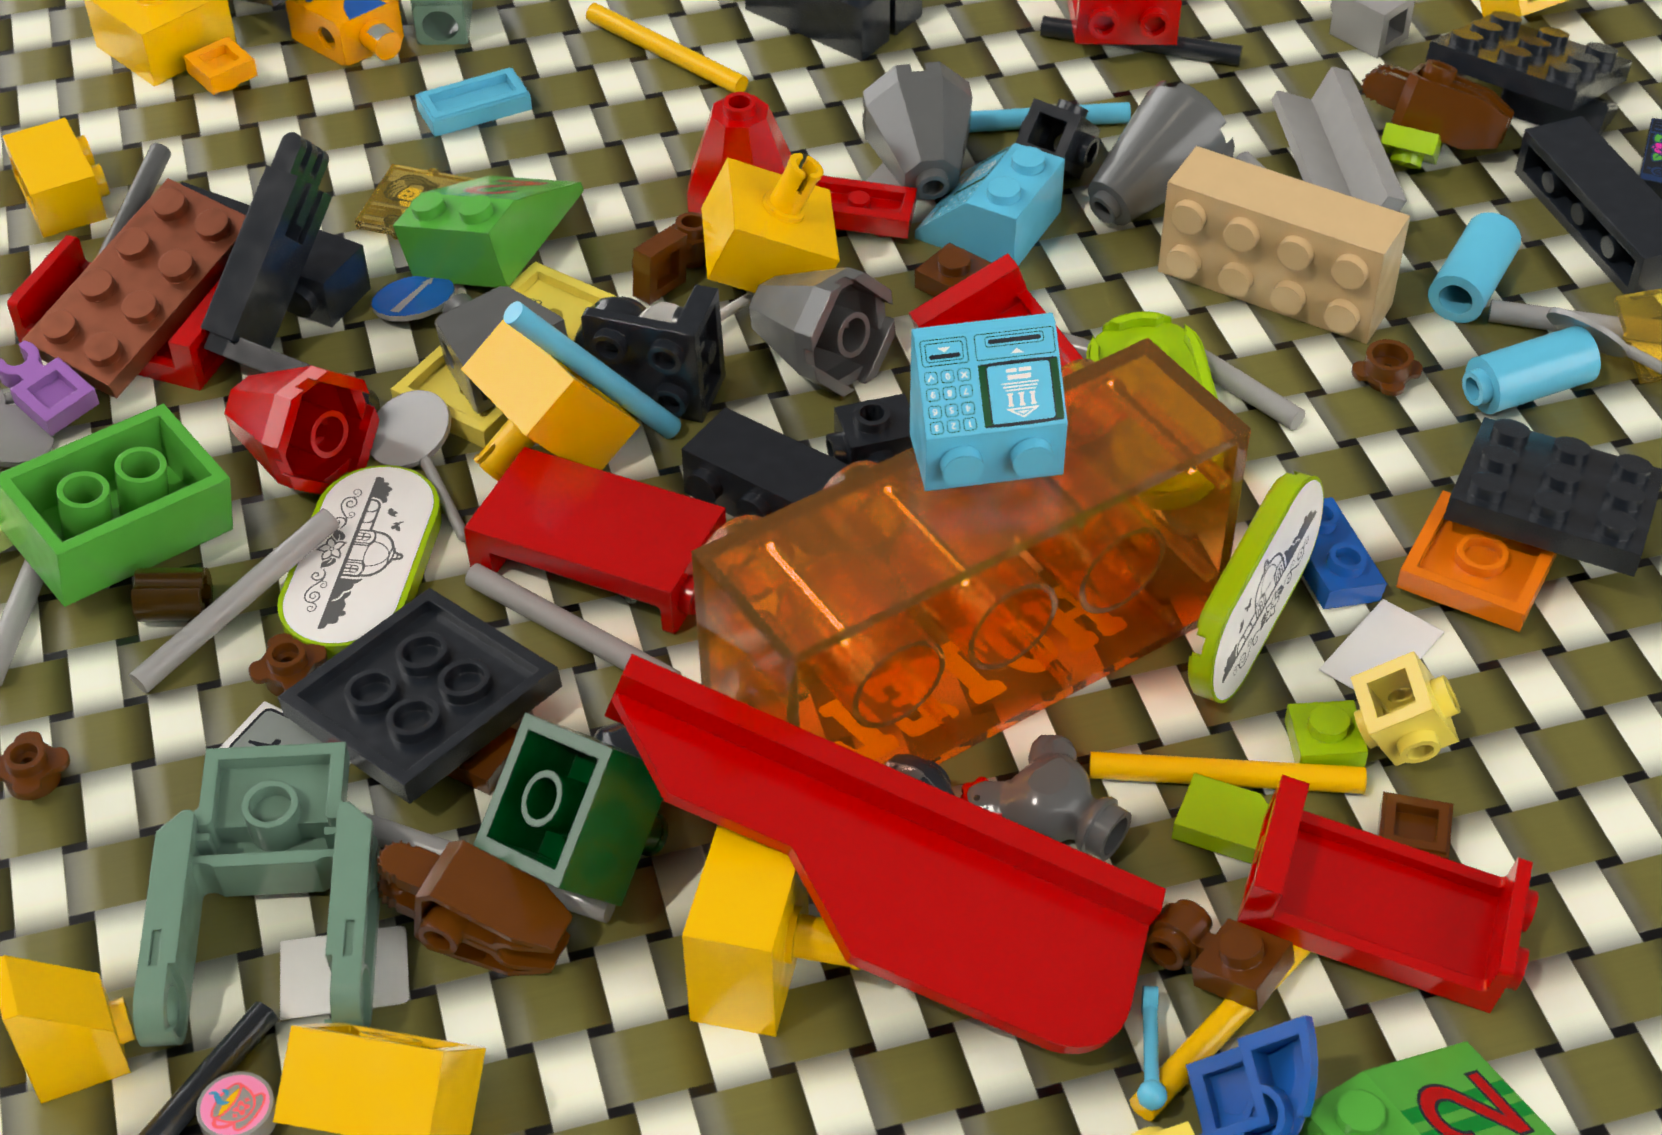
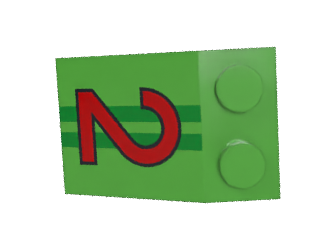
M486 176L420 193L394 223L393 227L412 276L449 279L453 284L496 288L499 286L510 287L584 190L582 183L575 181Z
M1467 1041L1360 1072L1316 1099L1309 1118H1305L1299 1135H1556Z

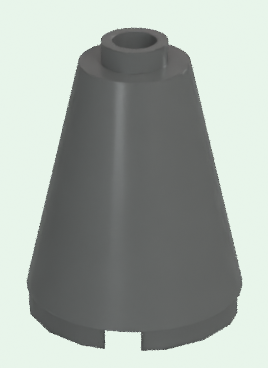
M1160 81L1146 93L1088 186L1090 208L1101 221L1121 226L1126 225L1165 203L1168 181L1196 146L1233 158L1235 149L1233 137L1226 143L1221 128L1227 122L1222 113L1206 96L1190 85L1181 82L1175 88L1165 86L1167 81Z

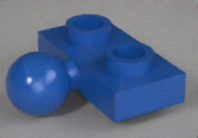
M1333 497L1324 498L1318 536L1309 562L1302 575L1323 610L1381 601L1387 582Z

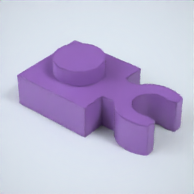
M24 340L19 343L23 359L25 360L24 363L11 366L0 358V381L3 385L10 388L15 405L50 436H53L99 404L95 389L59 357L44 366L38 348L31 342Z

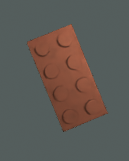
M168 178L27 333L22 341L25 340L34 344L38 348L43 361L49 363L59 357L91 386L117 399L219 281L246 215Z

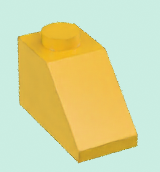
M0 956V1012L2 1021L41 1104L131 1073L123 1045L124 1043L136 1040L131 1016L124 997L109 1000L99 973L12 956Z

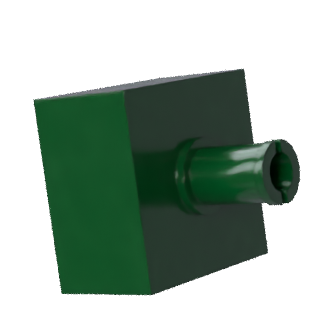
M525 712L473 845L559 889L622 906L641 854L649 857L657 854L665 845L669 830L666 818L658 814L663 798L640 756L587 734Z

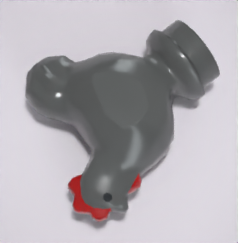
M1040 735L1031 745L1028 755L1029 765L1011 780L989 781L986 777L980 776L975 781L966 782L962 785L961 799L1059 842L1068 839L1075 840L1077 850L1091 854L1102 861L1109 859L1119 848L1132 820L1131 813L1118 806V800L1115 798L1102 797L1095 799L1092 796L1089 776L1081 764L1077 762L1076 749L1072 742L1062 735Z

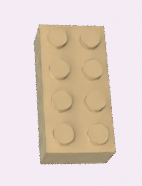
M1196 146L1167 184L1158 272L1367 344L1393 304L1410 215Z

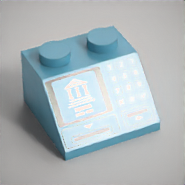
M1018 143L1010 145L964 171L959 178L958 186L943 196L917 227L915 239L943 248L950 242L991 263L1008 253L1019 266L1061 212L1065 158L1043 152L1035 147L1024 146Z
M1053 313L911 329L910 437L925 491L1064 474L1068 422L1057 329Z

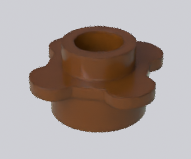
M1382 339L1368 346L1365 360L1355 362L1352 365L1351 373L1356 380L1367 381L1369 386L1376 391L1388 396H1398L1404 392L1405 384L1409 380L1421 377L1423 368L1420 362L1414 360V354L1406 344L1392 339Z
M277 634L268 640L266 653L260 660L251 663L248 671L254 683H266L268 690L273 695L279 696L317 669L318 666L324 664L328 658L327 651L324 646L304 644L294 639L290 634Z
M36 731L21 733L5 749L3 755L0 756V781H3L8 792L19 800L40 799L50 794L58 786L61 780V772L70 764L69 753L64 747L53 748L43 742L41 734Z

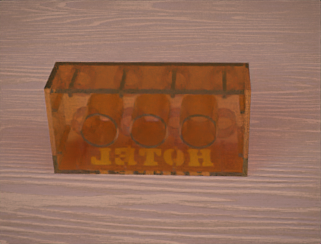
M1146 338L1099 361L1078 359L1061 368L1068 422L1064 474L925 491L914 448H910L881 463L867 460L850 464L834 475L823 490L763 518L757 515H744L732 519L715 531L705 545L692 550L701 684L882 764L897 754H914L939 765L1197 628L1201 612L1231 558L1251 428L1155 343Z

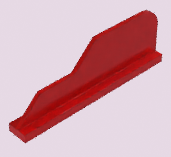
M631 653L604 716L625 725L665 802L789 856L846 963L1039 1047L1057 1053L1082 1054L1094 1051L1107 1044L1120 1031L1131 1009L1148 929L1162 910L1166 888Z

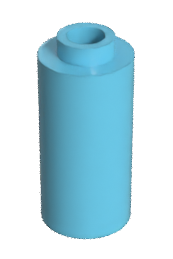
M1486 212L1478 214L1470 220L1428 290L1430 305L1441 317L1456 323H1467L1481 315L1521 245L1520 232L1510 219L1498 213Z
M1577 325L1470 359L1462 378L1463 391L1467 400L1472 405L1477 406L1483 413L1493 414L1594 381L1598 377L1601 368L1599 349L1593 336L1585 328Z

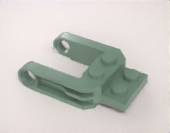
M346 742L206 749L199 808L194 812L182 810L158 829L155 834L133 995L134 1030L137 1042L141 1047L182 1045L185 1040L204 896L208 893H217L224 897L324 892L330 889L325 956L331 971V1019H325L324 1023L342 1022L371 1027L380 898H378L377 881H380L381 875L378 874L377 857H379L380 850H378V840L374 835L372 820L351 802L347 801L350 755Z

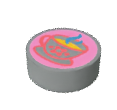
M233 1072L215 1079L203 1090L197 1102L196 1115L203 1135H270L276 1126V1123L273 1122L276 1101L270 1085L262 1077L250 1072Z

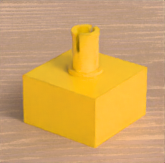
M84 0L96 46L154 87L187 70L183 55L225 37L231 38L237 44L228 0Z
M792 154L781 175L727 157L701 208L707 279L755 293L760 284L774 276L836 268L840 259L830 190L816 186L824 172L818 161L807 156L805 163L800 169L799 165L803 159V154Z
M504 319L461 368L508 418L484 449L473 458L487 474L497 481L500 480L524 447L532 449L536 443L557 457L603 470L640 427V424L622 406L504 322Z
M717 825L682 934L690 1021L776 1037L798 958L851 967V970L860 971L861 969L846 963L822 917L809 915L808 891L789 856Z
M342 1022L291 1025L273 1122L341 1135H471L486 1047Z

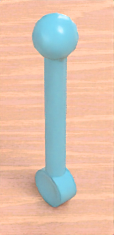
M1143 985L1141 1014L1143 1015L1144 1082L1138 1088L1137 1098L1140 1105L1153 1111L1164 1106L1168 1095L1165 1086L1159 1081L1158 986Z

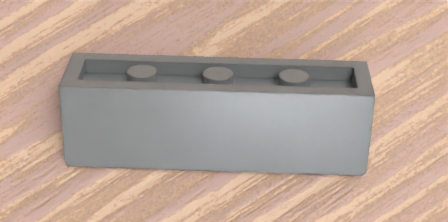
M1332 66L1312 99L1279 90L1276 91L1271 101L1303 181L1397 212L1401 211L1407 200L1350 71Z

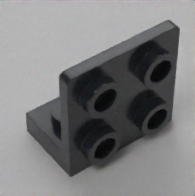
M696 284L685 306H679L675 310L671 323L592 307L585 309L581 316L586 351L677 418L700 423L704 422L726 376L718 288Z

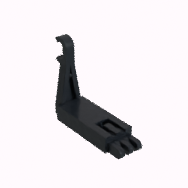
M289 132L282 137L271 166L266 165L200 327L210 332L204 349L263 373L311 366L271 350L332 199V196L319 190V185L329 163L327 152L295 132ZM368 388L370 394L362 392L366 404L374 406L376 412L380 410L379 399L375 392Z

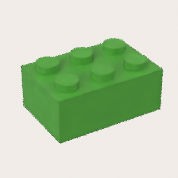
M163 403L0 472V529L60 603L66 607L133 576L137 568L153 567L233 530L230 477Z

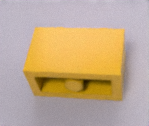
M66 118L2 136L16 181L43 238L107 219L101 197L110 195V191L100 164L95 165L93 154L85 135L75 137Z

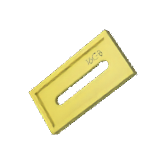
M536 261L510 285V288L562 317L565 322L567 335L573 341L581 325V316L585 309L591 307L602 298L617 297ZM441 345L391 388L392 399L400 394L414 390H425L437 394L450 410V433L482 448L489 443L508 420L506 415L497 406L480 414L473 410L447 367Z

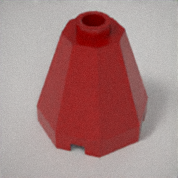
M734 92L713 103L691 169L687 190L689 212L702 214L701 208L727 157L781 175L783 174L791 152L769 105L755 95L746 92Z
M312 365L246 377L230 390L224 412L232 433L278 484L294 490L320 495L346 472L350 473L367 467L380 421L375 407L366 404L362 392L370 394L365 380Z

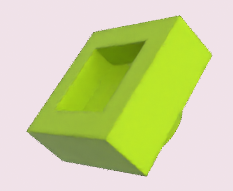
M1386 122L1381 138L1385 152L1391 154L1389 161L1413 169H1421L1423 162L1437 164L1442 147L1439 134Z
M1354 700L1293 703L1287 705L1285 725L1295 763L1365 767L1368 748L1355 721L1354 711L1357 709Z

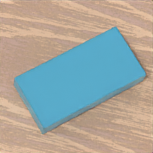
M506 68L415 94L417 109L434 137L532 110L530 93L513 68Z

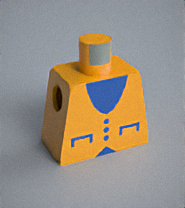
M398 0L285 1L292 38L342 66H351L373 55L382 60H389L400 51L404 32Z

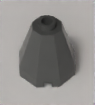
M941 62L925 63L926 70L913 72L910 64L895 65L863 91L864 113L862 112V125L865 139L901 186L917 188V199L919 200L942 198L958 186L970 132L973 98L970 84Z
M849 267L774 276L758 286L749 306L752 329L799 375L826 391L842 397L854 391V389L848 386L854 381L858 380L859 382L867 383L877 376L896 334L894 318L886 316L884 304L885 302L893 305L892 291L865 272Z

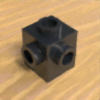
M1034 98L1029 112L1021 124L1016 143L1035 147L1043 152L1065 158L1064 174L1080 180L1084 169L1089 168L1097 157L1100 147L1098 136L1101 129L1086 119L1089 111L1079 105L1059 99L1055 106Z
M905 393L834 407V433L826 435V447L829 456L888 484L921 478L910 437V404Z

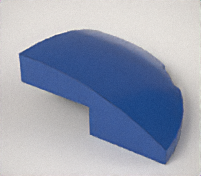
M1304 1015L1237 1039L1238 1047L1186 1065L1203 1134L1200 1135H1299L1305 1118H1309L1311 1115L1318 1080V1050L1313 1019L1311 1016Z

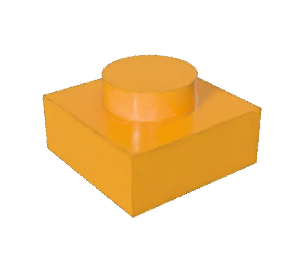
M229 37L183 55L187 72L212 95L232 90L240 83L258 76L254 58Z

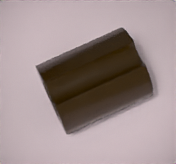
M207 567L137 568L134 573L135 582L133 589H131L133 613L138 622L192 621L213 603L212 577Z

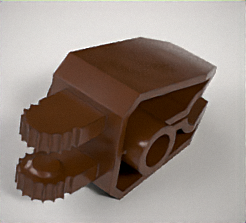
M1429 59L1426 63L1419 64L1412 71L1399 66L1395 68L1393 64H1380L1377 68L1375 67L1370 71V74L1367 73L1365 75L1366 78L1362 80L1363 85L1361 87L1363 88L1362 93L1366 95L1365 98H1370V101L1376 100L1377 104L1395 110L1391 119L1392 123L1439 134L1442 143L1462 150L1497 149L1499 143L1503 142L1515 114L1494 90L1456 75L1458 70L1455 67L1437 60Z
M402 840L399 843L392 841V844L385 845V848L379 851L377 867L378 874L381 875L380 881H377L378 898H381L382 904H387L388 908L395 907L396 912L414 919V936L428 950L506 976L552 973L570 940L571 935L566 930L573 916L543 881L464 840L448 842L441 855L417 845L412 847L410 842L406 844Z

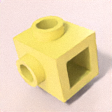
M1414 651L1350 677L1360 709L1354 711V717L1363 740L1370 749L1379 746L1395 766L1404 763L1427 761L1436 756L1442 748L1459 742L1451 716L1460 713L1456 695L1445 675L1434 678Z

